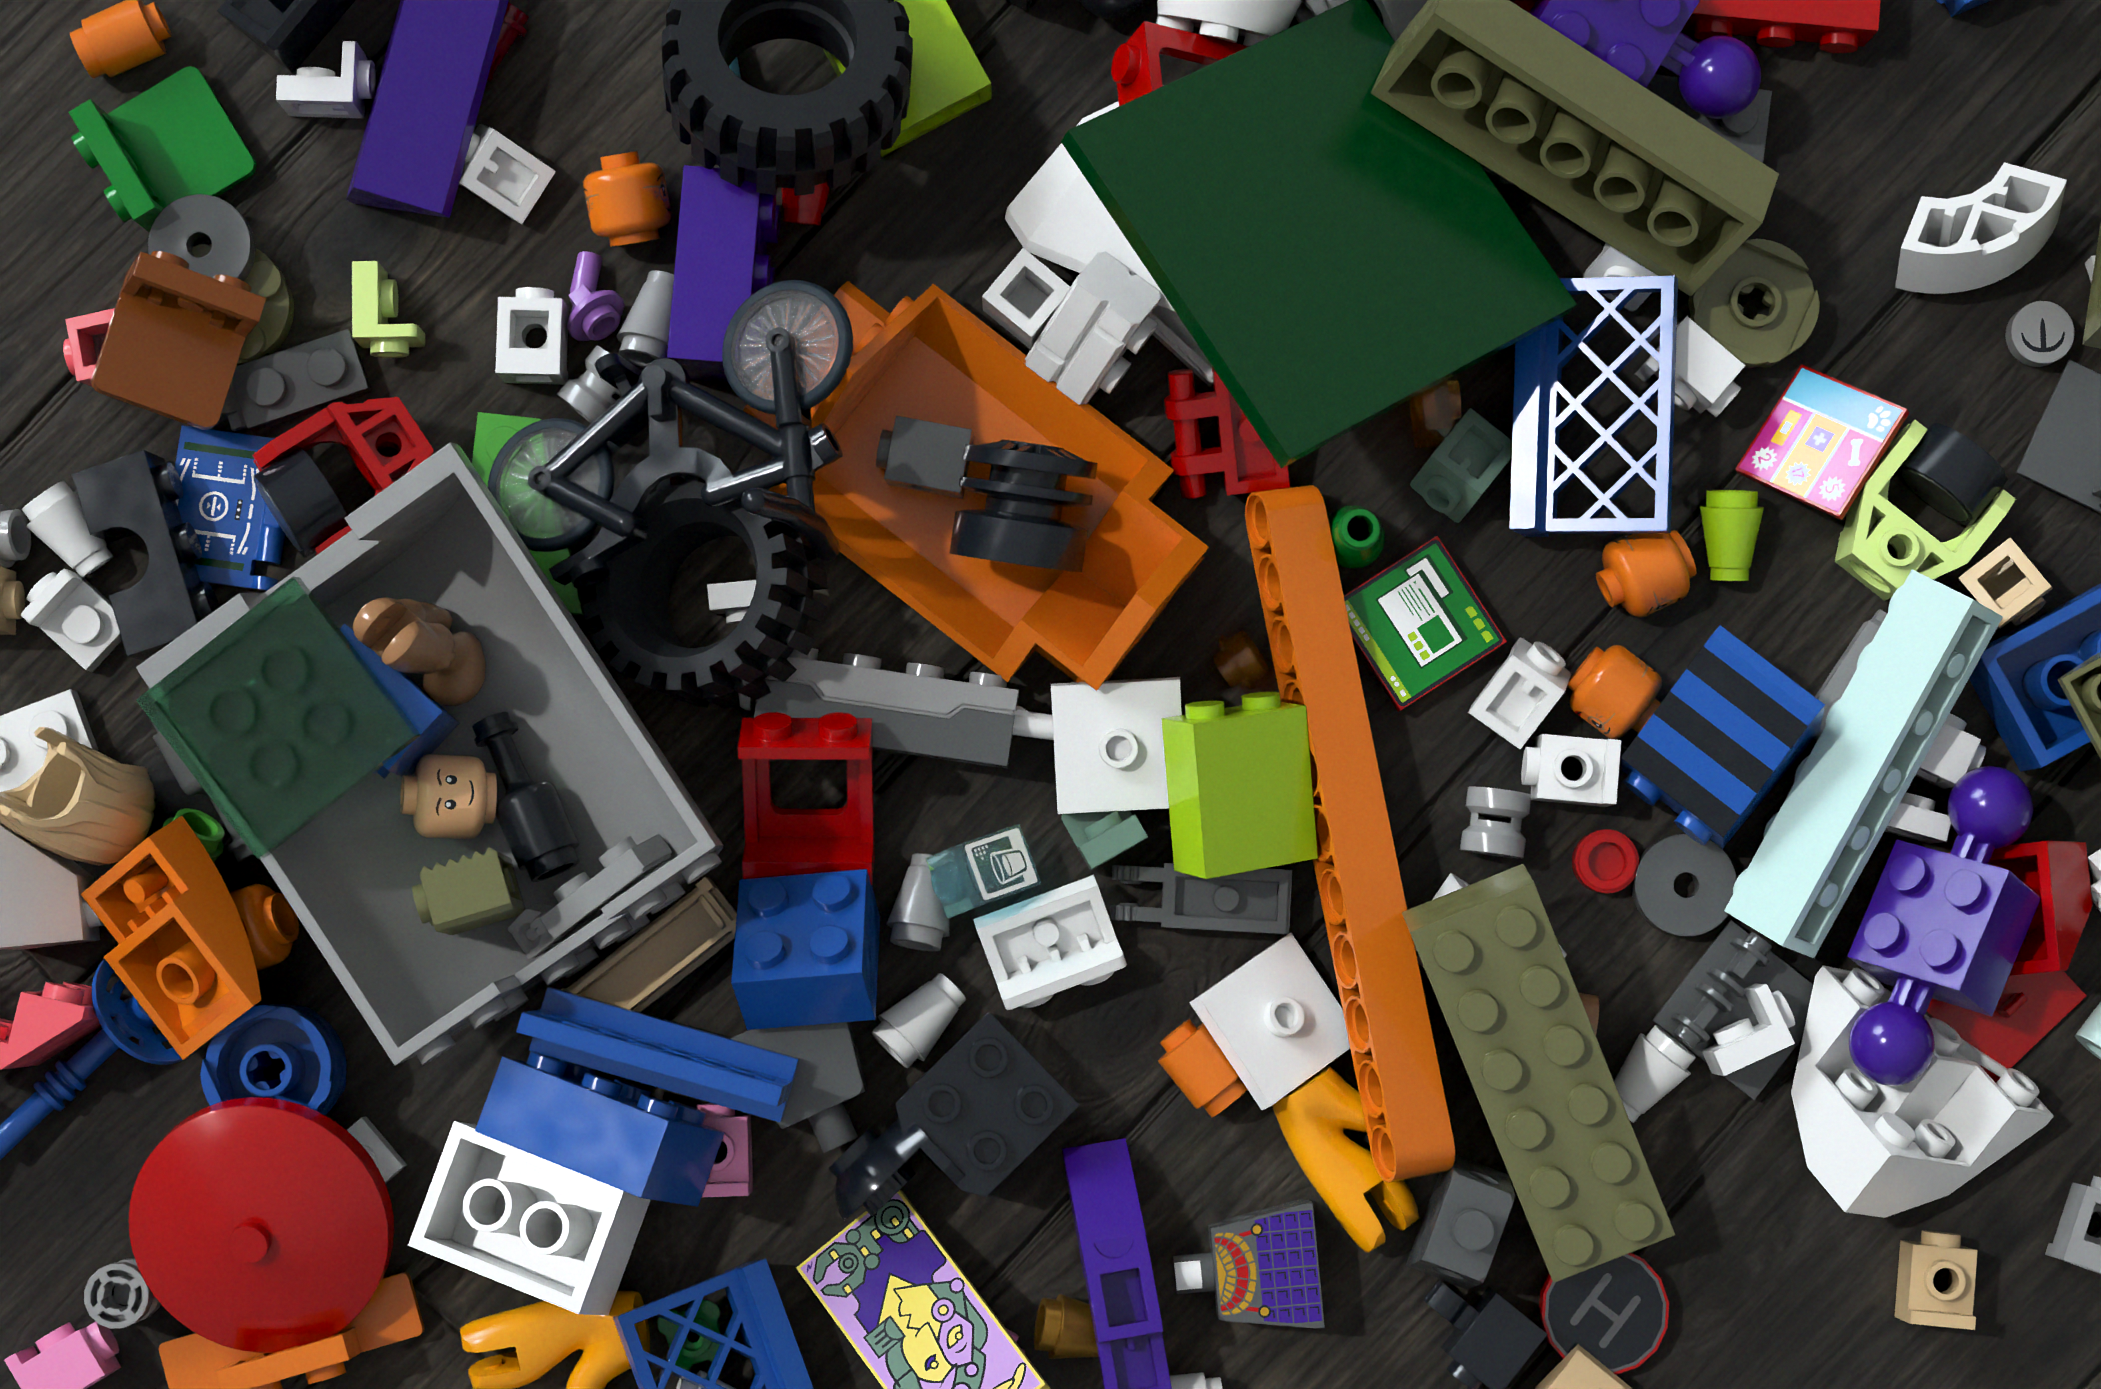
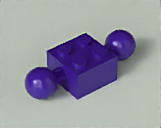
M1537 0L1529 12L1645 88H1647L1659 66L1671 71L1678 76L1679 89L1688 106L1695 112L1709 118H1728L1742 112L1752 103L1760 88L1761 68L1759 61L1752 49L1744 42L1730 36H1712L1698 42L1681 32L1700 0Z
M1995 766L1979 767L1963 775L1953 786L1948 800V815L1958 836L1950 854L1896 839L1847 956L1881 983L1894 986L1888 1002L1873 1005L1862 1012L1855 1020L1849 1035V1051L1855 1066L1865 1077L1873 1082L1886 1086L1904 1085L1917 1079L1929 1067L1934 1054L1935 1041L1932 1029L1924 1016L1932 998L1991 1017L1996 1009L2041 900L2040 896L2010 870L1988 864L1994 849L2008 846L2017 841L2028 829L2033 816V800L2028 787L2019 776L2007 769Z

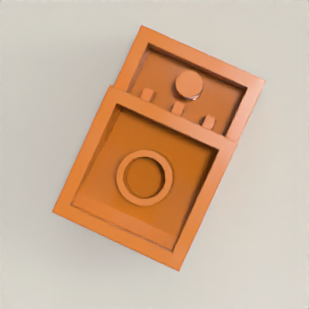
M182 815L147 837L81 893L84 900L118 942V945L107 953L104 959L182 1060L261 1001L255 961L237 907L214 862Z

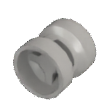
M598 345L585 359V373L581 374L578 379H569L557 393L565 403L590 423L596 420L621 397L619 390L600 378L595 368L596 360L601 356L609 354Z
M1469 786L1465 806L1471 812L1470 824L1462 831L1460 850L1476 854L1523 859L1526 839L1520 832L1522 819L1529 814L1532 795L1511 790ZM1481 816L1511 819V823L1481 820Z
M126 1258L99 1268L89 1278L84 1290V1304L89 1315L98 1324L110 1329L125 1328L151 1317L161 1305L145 1283L135 1258ZM115 1285L114 1295L112 1296V1289Z

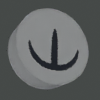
M2048 301L2032 302L2018 310L2010 318L2005 333L2006 343L2011 354L2021 363L2032 367L2047 366L2062 358L2071 348L2074 340V325L2069 314L2059 305Z

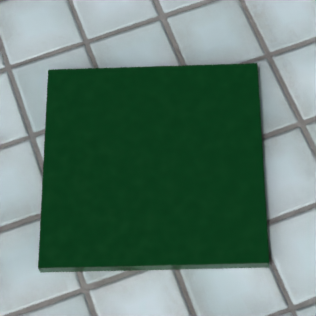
M1349 0L1073 127L1067 131L1061 140V143L1281 469L1566 316L1577 305L1479 162L1371 94L1395 41L1366 0Z

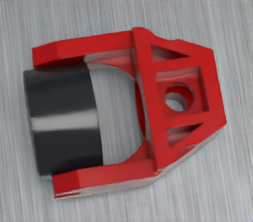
M399 397L368 399L364 403L357 404L331 403L327 408L271 440L252 455L255 459L253 462L260 471L253 478L262 498L286 536L304 558L313 553L318 555L352 530L344 519L348 515L338 497L306 451L320 443L343 445L375 493V496L434 454V449ZM390 447L399 453L392 457H385L379 451Z

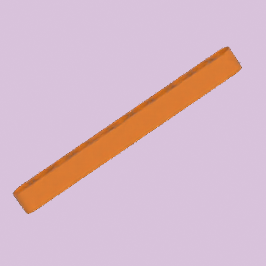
M1314 485L1253 492L1248 496L1245 505L1246 528L1281 702L1306 706L1318 859H1313L1372 1159L1379 1176L1388 1183L1445 1172L1453 1167L1455 1161L1454 1138L1415 945L1402 915V912L1407 910L1326 506L1322 494Z

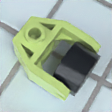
M1913 420L1890 443L1849 508L1844 530L1840 532L1835 562L1884 601L1892 598L1895 591L1905 583L1911 570L1935 579L1968 564L2006 516L2016 500L2007 491L2001 490L2008 481L2003 468L1982 447L1956 430L1938 423H1933L1925 428L1917 420ZM1896 472L1906 487L1928 506L1955 522L1967 525V527L1954 539L1946 542L1937 540L1888 501L1890 479ZM1888 544L1892 545L1895 549L1896 558L1889 554Z

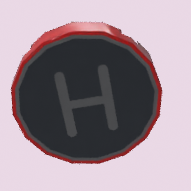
M1633 1253L1626 1254L1553 1283L1550 1274H1548L1540 1290L1541 1326L1543 1331L1548 1334L1545 1337L1547 1342L1562 1359L1579 1344L1617 1375L1638 1368L1653 1355L1668 1329L1669 1300L1662 1280L1645 1259Z

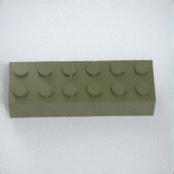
M1428 0L1392 45L1371 91V94L1657 276L1675 275L1678 278V289L1689 296H1692L1763 223L1779 173L1510 0Z
M1524 864L1402 912L1553 1283L1675 1236L1535 883Z

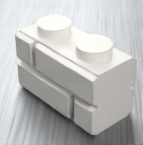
M1106 251L1098 252L1076 277L1025 358L1026 366L1047 382L1055 381L1057 383L1056 388L1078 405L1087 404L1099 388L1110 394L1131 366V363L1122 357L1125 351L1129 349L1136 355L1159 324L1149 316L1161 299L1160 291L1137 274L1131 276L1129 268Z

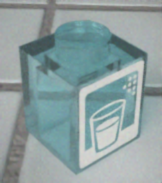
M1020 824L960 843L925 858L932 875L933 890L941 900L947 919L1008 898L1041 884Z

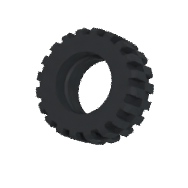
M672 0L666 13V28L662 31V67L666 111L671 113L672 128L678 139L686 145L691 144V156L704 168L711 170L715 165H718L720 167L721 179L738 187L742 186L744 180L755 183L756 192L776 195L777 188H794V196L814 194L815 185L827 183L829 189H834L851 181V170L856 168L860 173L867 172L880 161L881 149L887 150L892 148L901 131V120L907 117L910 100L913 38L909 35L910 21L904 6L894 0ZM776 39H796L813 43L827 50L842 63L846 70L832 83L816 91L799 95H778L761 91L745 83L729 68V65L742 52L759 43Z

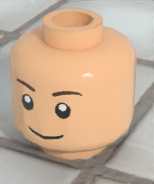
M427 754L419 759L414 776H402L401 814L413 815L414 827L421 836L426 838L472 839L480 834L484 823L493 824L497 802L496 774L494 772H486L484 763L478 757L471 755Z

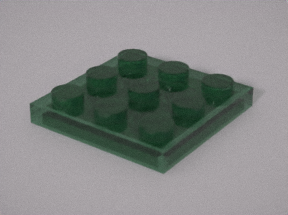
M294 576L136 699L257 859L267 857L421 736L301 578Z

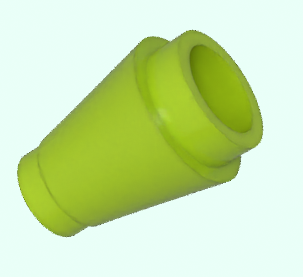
M1706 490V506L1699 507L1710 567V580L1748 581L1749 568H1751L1764 507H1758V491Z

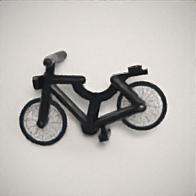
M801 280L781 281L768 285L752 294L734 313L726 329L722 347V361L726 378L731 388L742 401L756 410L774 414L776 416L777 428L690 384V376L687 370L675 360L668 358L656 359L641 371L620 355L609 353L597 359L594 365L600 378L618 389L621 397L588 427L569 419L551 418L537 421L518 431L504 444L496 456L489 475L488 489L528 550L539 552L562 550L583 540L598 525L602 527L596 538L586 548L549 568L553 580L564 586L572 582L573 586L578 589L588 588L603 581L610 573L606 564L607 561L636 544L644 542L648 538L650 531L648 524L643 520L641 507L651 490L663 480L677 475H693L705 480L706 484L701 489V498L707 506L717 507L742 498V507L748 513L786 523L806 537L819 559L824 561L833 560L839 553V543L825 518L815 512L813 481L816 479L815 471L842 458L843 453L837 439L825 423L822 422L812 428L811 408L822 402L836 389L850 364L853 351V331L848 314L832 293L819 285ZM682 409L775 458L735 472L729 464L704 450L683 447ZM649 424L650 456L635 466L613 494L615 476L611 457ZM785 483L787 496L766 489Z

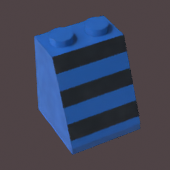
M1719 625L1622 755V771L1628 775L1623 782L1646 803L1654 806L1658 800H1661L1679 814L1674 823L1694 841L1704 846L1710 839L1723 849L1818 735L1825 704Z

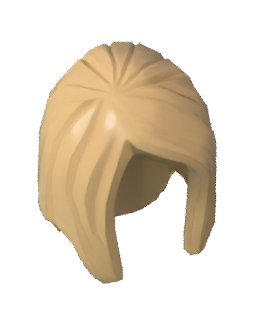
M39 727L34 732L35 737L46 741L48 747L44 764L19 787L0 792V823L34 845L66 859L98 866L119 862L144 841L155 816L153 810L156 808L154 799L156 795L154 785L148 774V768L121 764L52 728Z

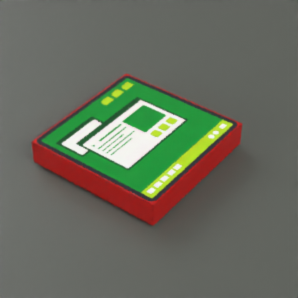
M1438 536L1344 595L1353 643L1398 712L1507 642Z

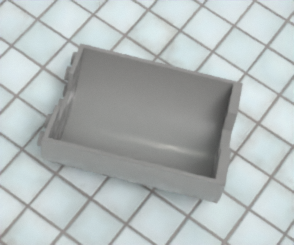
M451 442L346 516L344 519L352 529L346 535L266 592L237 594L136 667L395 1066L417 1056L422 1065L429 1063L456 1044L452 1038L456 1033L470 1025L474 1029H478L493 1019L498 1021L529 1000L524 992L544 980L547 986L551 985L562 977L566 976V978H569L599 958L593 947L597 945L599 950L615 941L620 943L648 925L650 920L646 914L649 912L654 914L685 894L681 886L683 883L687 882L690 884L722 862L718 854L724 846L463 449L458 444ZM383 597L396 600L413 599L419 602L432 603L449 611L453 620L450 632L453 634L463 630L473 633L481 643L486 661L485 681L478 694L469 702L459 706L440 705L460 724L432 754L471 755L478 757L484 763L486 772H494L496 774L498 801L505 796V786L488 747L476 746L474 741L476 736L472 726L493 714L508 712L512 722H516L519 728L511 737L529 778L535 783L548 781L553 784L579 842V846L575 851L580 862L573 868L552 878L531 882L527 870H519L496 815L493 824L484 823L480 834L472 839L426 838L421 836L414 827L413 815L401 814L402 777L391 772L384 779L377 772L374 774L359 762L345 748L353 738L344 730L336 736L329 729L325 730L297 705L304 694L291 681L344 623L353 629V622L358 612L372 600ZM405 673L423 689V674ZM660 834L672 851L670 853L672 857L623 894L602 907L598 913L586 922L574 928L543 953L531 960L525 956L526 953L519 946L512 933L510 934L507 930L517 917L455 935H448L436 932L430 922L422 923L412 892L413 885L422 883L419 874L424 866L433 869L437 862L446 865L449 859L459 862L462 855L472 858L475 851L485 854L489 847L512 859L525 909L537 902L556 906L559 902L553 893L558 888L584 871L590 879L604 869V866L599 861V857L630 836L638 845Z

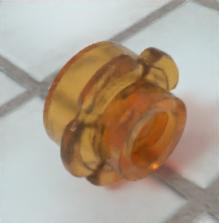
M1244 630L1239 631L1229 639H1226L1224 635L1218 638V644L1222 651L1215 654L1213 659L1224 679L1233 688L1242 683L1251 691L1256 689V681L1267 675L1270 671L1254 641Z

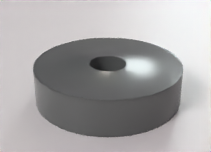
M196 194L175 200L159 213L150 230L148 253L151 255L153 251H162L174 254L187 261L190 265V270L211 278L222 274L245 281L254 264L256 243L249 223L231 204L215 196ZM203 237L210 238L212 241L210 252L204 257H194L192 252L194 243Z
M1687 834L1673 835L1654 842L1640 855L1636 876L1631 882L1632 898L1640 915L1655 929L1673 936H1696L1716 928L1728 916V913L1724 910L1733 895V887L1737 877L1728 855L1711 840L1703 846ZM1681 873L1688 874L1694 881V890L1686 898L1679 896L1674 890V880Z

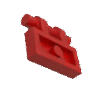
M1213 367L1214 391L1205 393L1195 392L1192 369H1178L1168 372L1170 395L1164 398L1166 418L1173 420L1176 450L1170 454L1172 469H1174L1173 474L1179 475L1181 496L1183 498H1198L1206 495L1205 474L1222 471L1227 496L1290 488L1288 465L1281 469ZM1217 416L1220 447L1203 448L1201 447L1198 418Z

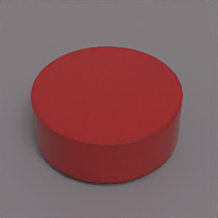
M1609 829L1594 831L1584 836L1576 845L1572 855V868L1577 880L1588 890L1601 894L1614 893L1626 888L1634 880L1639 866V856L1633 842L1626 835Z

